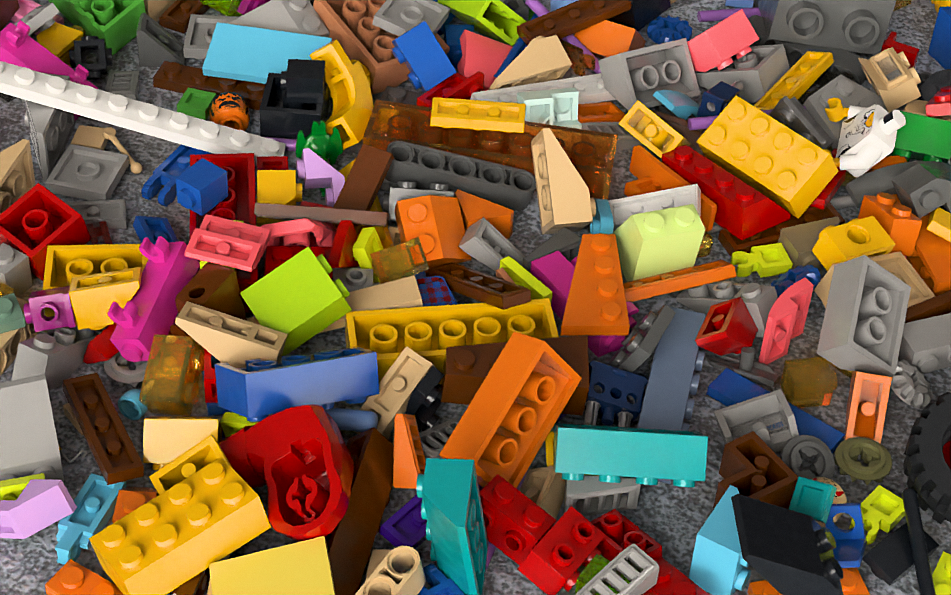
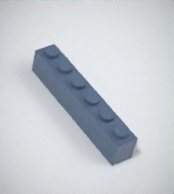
M670 307L676 314L656 346L637 428L689 431L690 424L683 422L684 419L691 420L695 399H690L689 394L696 396L700 375L694 374V370L701 372L705 355L704 351H699V346L696 344L695 339L705 320L706 314ZM658 479V482L670 484L671 479Z

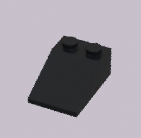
M740 494L731 497L743 559L780 594L843 595L840 582L843 579V571L834 557L833 549L836 548V542L827 527L822 528L809 515Z

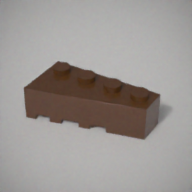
M588 335L540 339L544 340L582 378L561 413L582 416L589 391ZM507 342L447 347L442 372L444 376L441 384V402L469 405Z

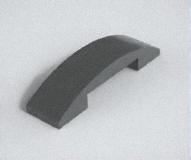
M913 161L894 164L876 169L847 183L846 190L856 207L860 208L864 195L877 196L879 192L891 195L897 194L891 179L918 163L942 171H951V165L935 161Z

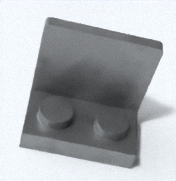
M784 96L769 114L775 120L822 149H827L834 143L795 96L791 99Z

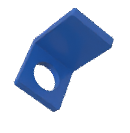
M832 504L825 526L831 531L836 542V548L833 549L834 557L841 568L860 567L867 544L861 504ZM839 513L849 514L854 519L855 525L849 530L839 529L834 524L833 517Z

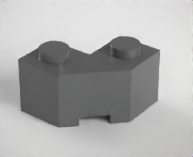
M918 163L891 179L900 203L911 208L912 213L918 218H922L939 207L951 213V171L933 169L928 165Z

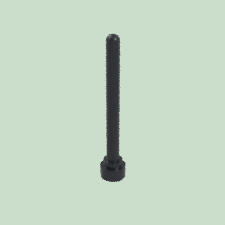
M908 487L903 490L902 499L920 595H936L917 493L913 488Z

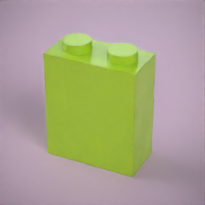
M500 0L437 1L439 4L450 8V12L465 24L474 25L475 31L510 46H513L519 37L517 26L527 22Z
M309 246L240 293L261 326L288 334L282 356H286L352 310L345 300L350 296V293L339 278L332 281L328 275L333 271L332 267L323 254L316 257Z

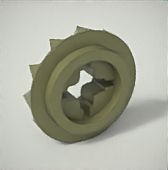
M863 437L849 438L842 441L835 451L834 461L835 465L839 466L840 475H850L852 483L857 479L863 480L866 485L872 480L881 483L883 478L890 474L892 468L890 453L883 445L872 439ZM859 455H861L864 463L868 464L867 467L862 466L861 462L857 461Z

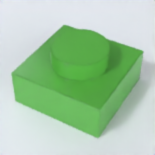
M188 87L177 104V112L206 120L210 115V103L216 97V93Z

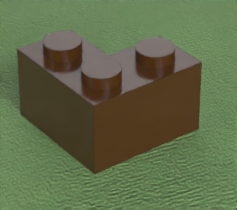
M752 431L724 445L719 474L724 480L718 482L713 510L730 485L736 487L740 495L789 509L798 476Z

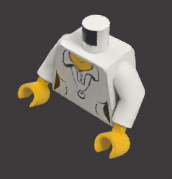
M839 98L828 99L827 102L830 109L825 108V112L830 121L838 122L847 117L842 122L836 158H833L836 167H840V170H847L854 177L858 178L893 151L897 130L906 124L905 117L899 110L895 109L889 113L877 104L868 108L852 105L849 108H843ZM823 149V150H825V151H827L828 153L831 154V151H830V150H828V149Z

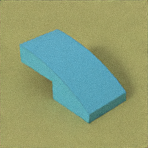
M657 90L653 94L659 102L678 118L687 120L691 114L697 118L700 105L689 96L673 90Z

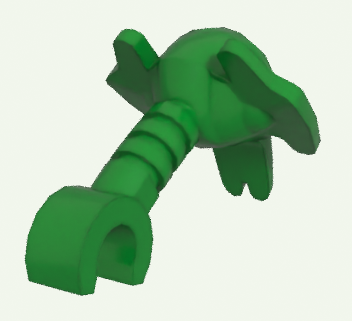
M324 120L319 122L313 121L311 133L307 137H304L302 130L298 132L296 157L301 159L303 149L309 148L327 163L329 158L330 164H335L338 155L343 153L342 140L338 128L334 127L332 135L326 133ZM319 188L321 197H325V188Z

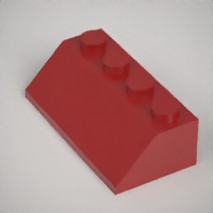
M687 145L679 146L672 151L662 154V163L691 185L698 184L701 193L717 205L714 222L730 231L731 234L740 240L749 238L790 219L791 213Z

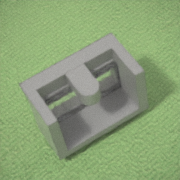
M782 389L714 411L724 444L754 431L776 453L781 451L789 440L799 436L794 414Z

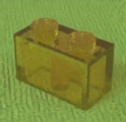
M154 334L139 396V401L148 408L150 413L191 416L193 404H196L199 399L198 383L201 371H204V348L191 336Z

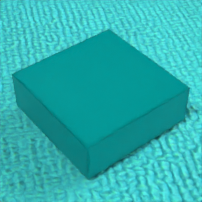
M798 477L789 510L809 515L815 521L826 524L837 488L830 484Z

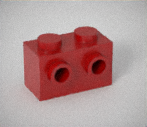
M499 474L480 491L488 541L520 566L557 520Z
M571 506L531 550L517 570L547 595H557L562 588L569 592L583 575L578 571L581 565L589 569L602 553L597 546L606 535Z

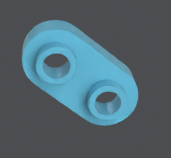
M594 198L596 216L592 217L593 221L590 223L589 234H613V215L608 200Z

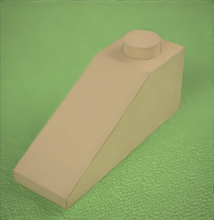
M538 36L532 39L528 46L494 80L488 90L562 79L572 63L558 36Z
M188 301L176 317L175 322L176 325L221 363L228 362L229 366L235 368H245V360L261 359V361L272 360L277 361L279 364L288 335Z

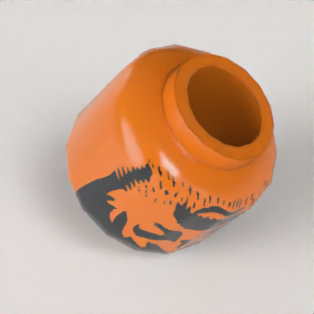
M225 92L217 95L211 101L209 108L210 121L246 131L249 126L250 115L247 101L242 95L234 92Z

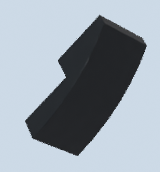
M434 366L416 386L406 408V414L415 415L419 432L432 428L440 418L435 414L442 404L441 400L437 397L441 390L436 386L444 374Z
M907 523L888 535L862 558L870 566L873 574L879 579L884 580L889 586L906 576L915 566ZM924 531L928 556H931L939 547V544Z

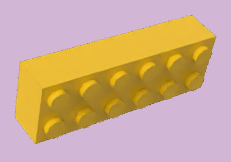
M549 298L532 299L530 302L504 310L486 303L351 311L345 315L346 349L361 347L377 352L379 382L406 346L431 362L440 372H443L447 347L508 342L514 331L537 339L559 337Z

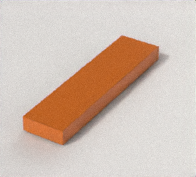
M718 260L625 282L623 286L626 302H634L736 277L735 266L731 263Z

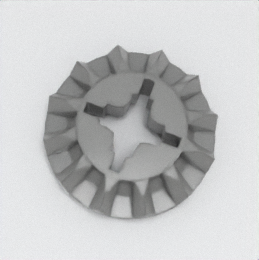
M119 351L111 359L104 361V372L107 374L109 382L117 381L120 388L126 384H132L136 388L138 383L149 384L151 377L158 375L160 358L158 355L154 361L133 362L136 365V370H129L128 365H130V361L123 358Z
M904 359L898 360L895 376H892L891 380L892 390L906 404L919 409L925 408L934 397L930 390V383L925 380L924 374H921L915 365L911 366Z

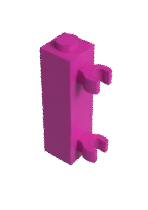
M20 20L17 26L9 23L0 31V61L26 67L41 73L69 76L72 82L98 89V87L87 80L89 75L87 69L80 64L77 65L76 70L72 69L28 36L31 28ZM74 114V120L76 121L81 115Z
M159 236L154 245L148 237H144L139 250L142 255L148 258V261L142 272L140 288L132 299L127 301L124 309L117 302H113L107 313L109 318L117 323L110 341L127 361H154L161 351L170 331V326L178 314L175 303L176 295L196 275L200 266L198 259L185 257L187 245L184 241L168 242L164 237Z
M555 251L531 261L530 273L553 291L552 310L563 320L578 256L569 262L559 251ZM628 301L626 305L630 324L629 329L637 325V321L631 315L638 313L639 309L631 301ZM626 335L588 336V348L597 357H601L623 347L621 342L625 339Z

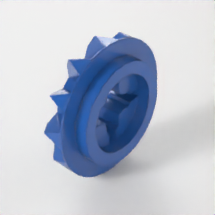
M668 15L663 18L658 16L656 20L649 23L647 35L657 44L686 38L688 42L692 37V27L689 26L688 21H681L680 17L672 18Z
M799 265L795 269H789L784 274H779L778 279L774 280L771 286H775L777 296L779 297L787 288L805 277L814 284V290L821 280V274L818 268H814L813 265H806L804 267Z

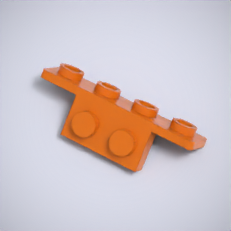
M641 145L633 147L629 171L638 179L625 183L624 194L626 196H635L691 185ZM701 193L700 218L705 227V232H708L713 228L717 205Z

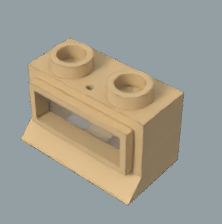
M891 47L870 57V59L858 58L868 82L873 85L876 94L881 96L889 113L921 97L917 87L921 80L915 68H909V61L903 51L897 54L894 48Z

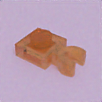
M560 39L572 63L570 68L573 69L575 74L584 76L586 67L592 70L595 69V58L593 56L583 54L582 48Z

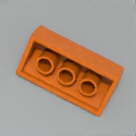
M514 331L439 453V456L443 459L474 460L478 484L482 487H485L499 474L517 488L582 378L544 340Z

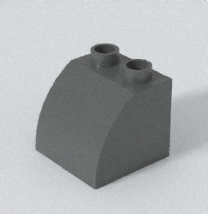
M756 0L768 39L826 48H841L846 51L872 55L881 52L896 4V0Z

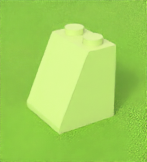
M694 204L631 215L613 232L616 235L620 267L627 282L694 266L705 232V227Z

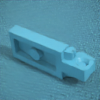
M90 474L73 500L77 506L76 510L58 523L59 531L56 535L58 543L55 546L58 556L57 563L65 565L70 559L76 561L80 556L82 548L89 550L92 546L89 538L102 531L115 510L118 492L127 487L126 482L107 485L103 476Z

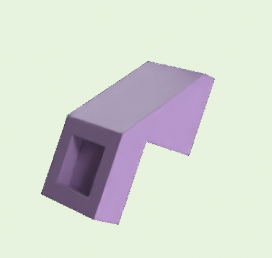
M303 149L301 160H296L297 178L303 179L304 189L325 188L326 206L334 207L345 183L344 175L311 149Z
M31 479L17 500H0V538L25 539L74 513L77 506L62 480Z

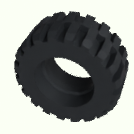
M950 392L938 396L936 404L930 402L922 410L921 416L916 418L904 452L906 457L903 463L904 474L909 476L906 483L907 487L913 488L919 494V507L923 511L930 508L934 512L932 519L940 524L944 520L951 522V469L947 465L942 452L944 445L951 441Z

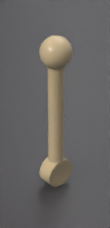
M112 127L105 128L103 137L111 140L121 154L129 156L132 173H141L142 165L134 161L116 138V130Z

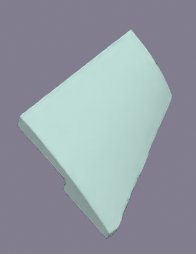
M576 88L518 92L517 103L526 104L524 130L537 134L543 128H550L558 142L570 146L575 151L581 150L582 124L578 121L579 91Z

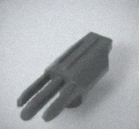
M743 347L741 349L740 359L714 354L715 357L705 356L706 361L711 366L722 370L728 368L760 385L764 384L774 387L780 379V375L776 374L769 365L754 361L755 350L751 347Z

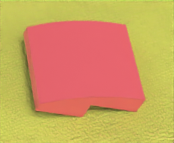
M464 30L459 38L462 58L457 64L458 73L469 78L478 71L484 74V91H486L496 79L494 77L495 73L513 46Z
M206 214L200 228H195L185 250V257L252 272L267 248L271 229Z
M804 277L787 288L771 307L758 362L768 365L787 355L790 340L803 334L814 284Z

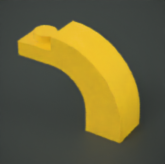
M336 39L316 49L309 56L312 60H325V81L330 89L333 100L332 114L325 122L326 133L332 135L333 128L337 127L344 150L359 143L368 133L373 120V98L368 79L360 62L351 63Z

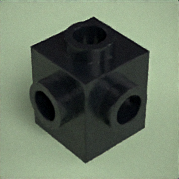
M84 36L80 38L81 40L74 41V50H69L71 68H76L78 64L89 71L87 80L101 79V74H108L107 66H113L112 48H106L104 39H99L98 36ZM94 55L97 57V63L87 64L86 59L88 56Z

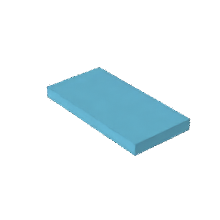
M217 22L202 67L203 75L266 84L269 73L281 74V71H287L288 59L312 60L309 55L316 49L332 42V38Z

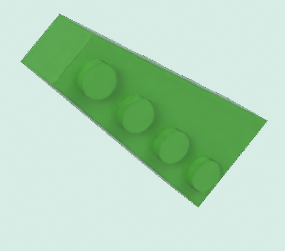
M48 0L85 36H98L99 39H104L106 48H112V56L137 36L136 32L140 15L146 13L144 0Z

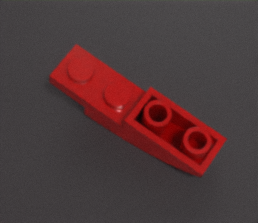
M616 509L590 521L606 535L597 548L602 551L601 554L607 563L611 562L620 552L633 543L658 563L659 574L657 584L642 595H709L662 557L661 544ZM623 575L620 576V577H621L622 579H624L628 584L630 583V581H629L627 578H625Z

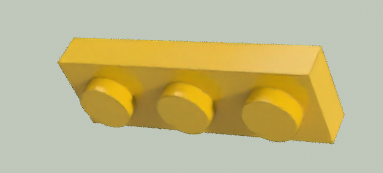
M433 97L430 126L524 133L526 104Z

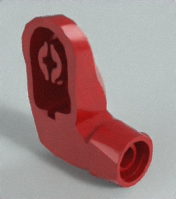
M308 404L290 407L266 417L253 426H245L218 443L231 467L252 489L267 485L268 520L275 531L293 540L305 541L327 536L333 532L345 516L350 502L354 462L337 423L322 406Z

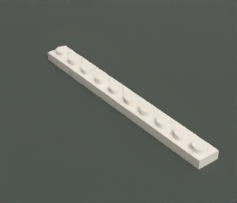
M0 61L1 93L213 154L254 153L255 166H257V157L284 156L286 144L274 139L261 137L243 130H237L212 121H206L181 112H175L150 103H144L119 94H113L60 77L37 72L26 67Z

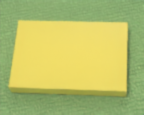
M325 536L209 564L212 595H336Z

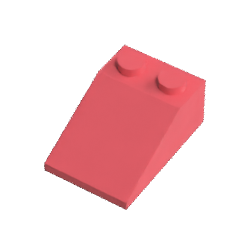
M742 9L687 42L694 71L707 72L715 66L720 71L734 62L731 58L733 55L739 59L752 51L750 45L759 40V37Z

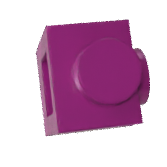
M70 286L31 293L28 298L29 303H24L23 309L26 323H33L35 332L77 326L69 296ZM46 307L52 308L55 316H45L43 309Z

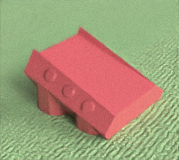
M308 218L261 226L271 229L270 241L267 246L332 247L337 231L332 223Z

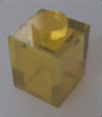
M419 237L370 254L372 268L375 275L379 278L380 284L410 277L429 269Z
M823 357L785 360L780 386L787 401L798 408L830 405L833 390L837 389L838 382L837 375L834 370L830 369L827 360Z

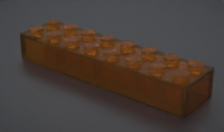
M382 100L375 101L363 136V144L384 151L387 150L391 142L404 141L523 169L535 176L531 141L543 128H550L589 188L590 198L607 200L611 187L618 134L528 121L524 122V133L430 126L431 107Z

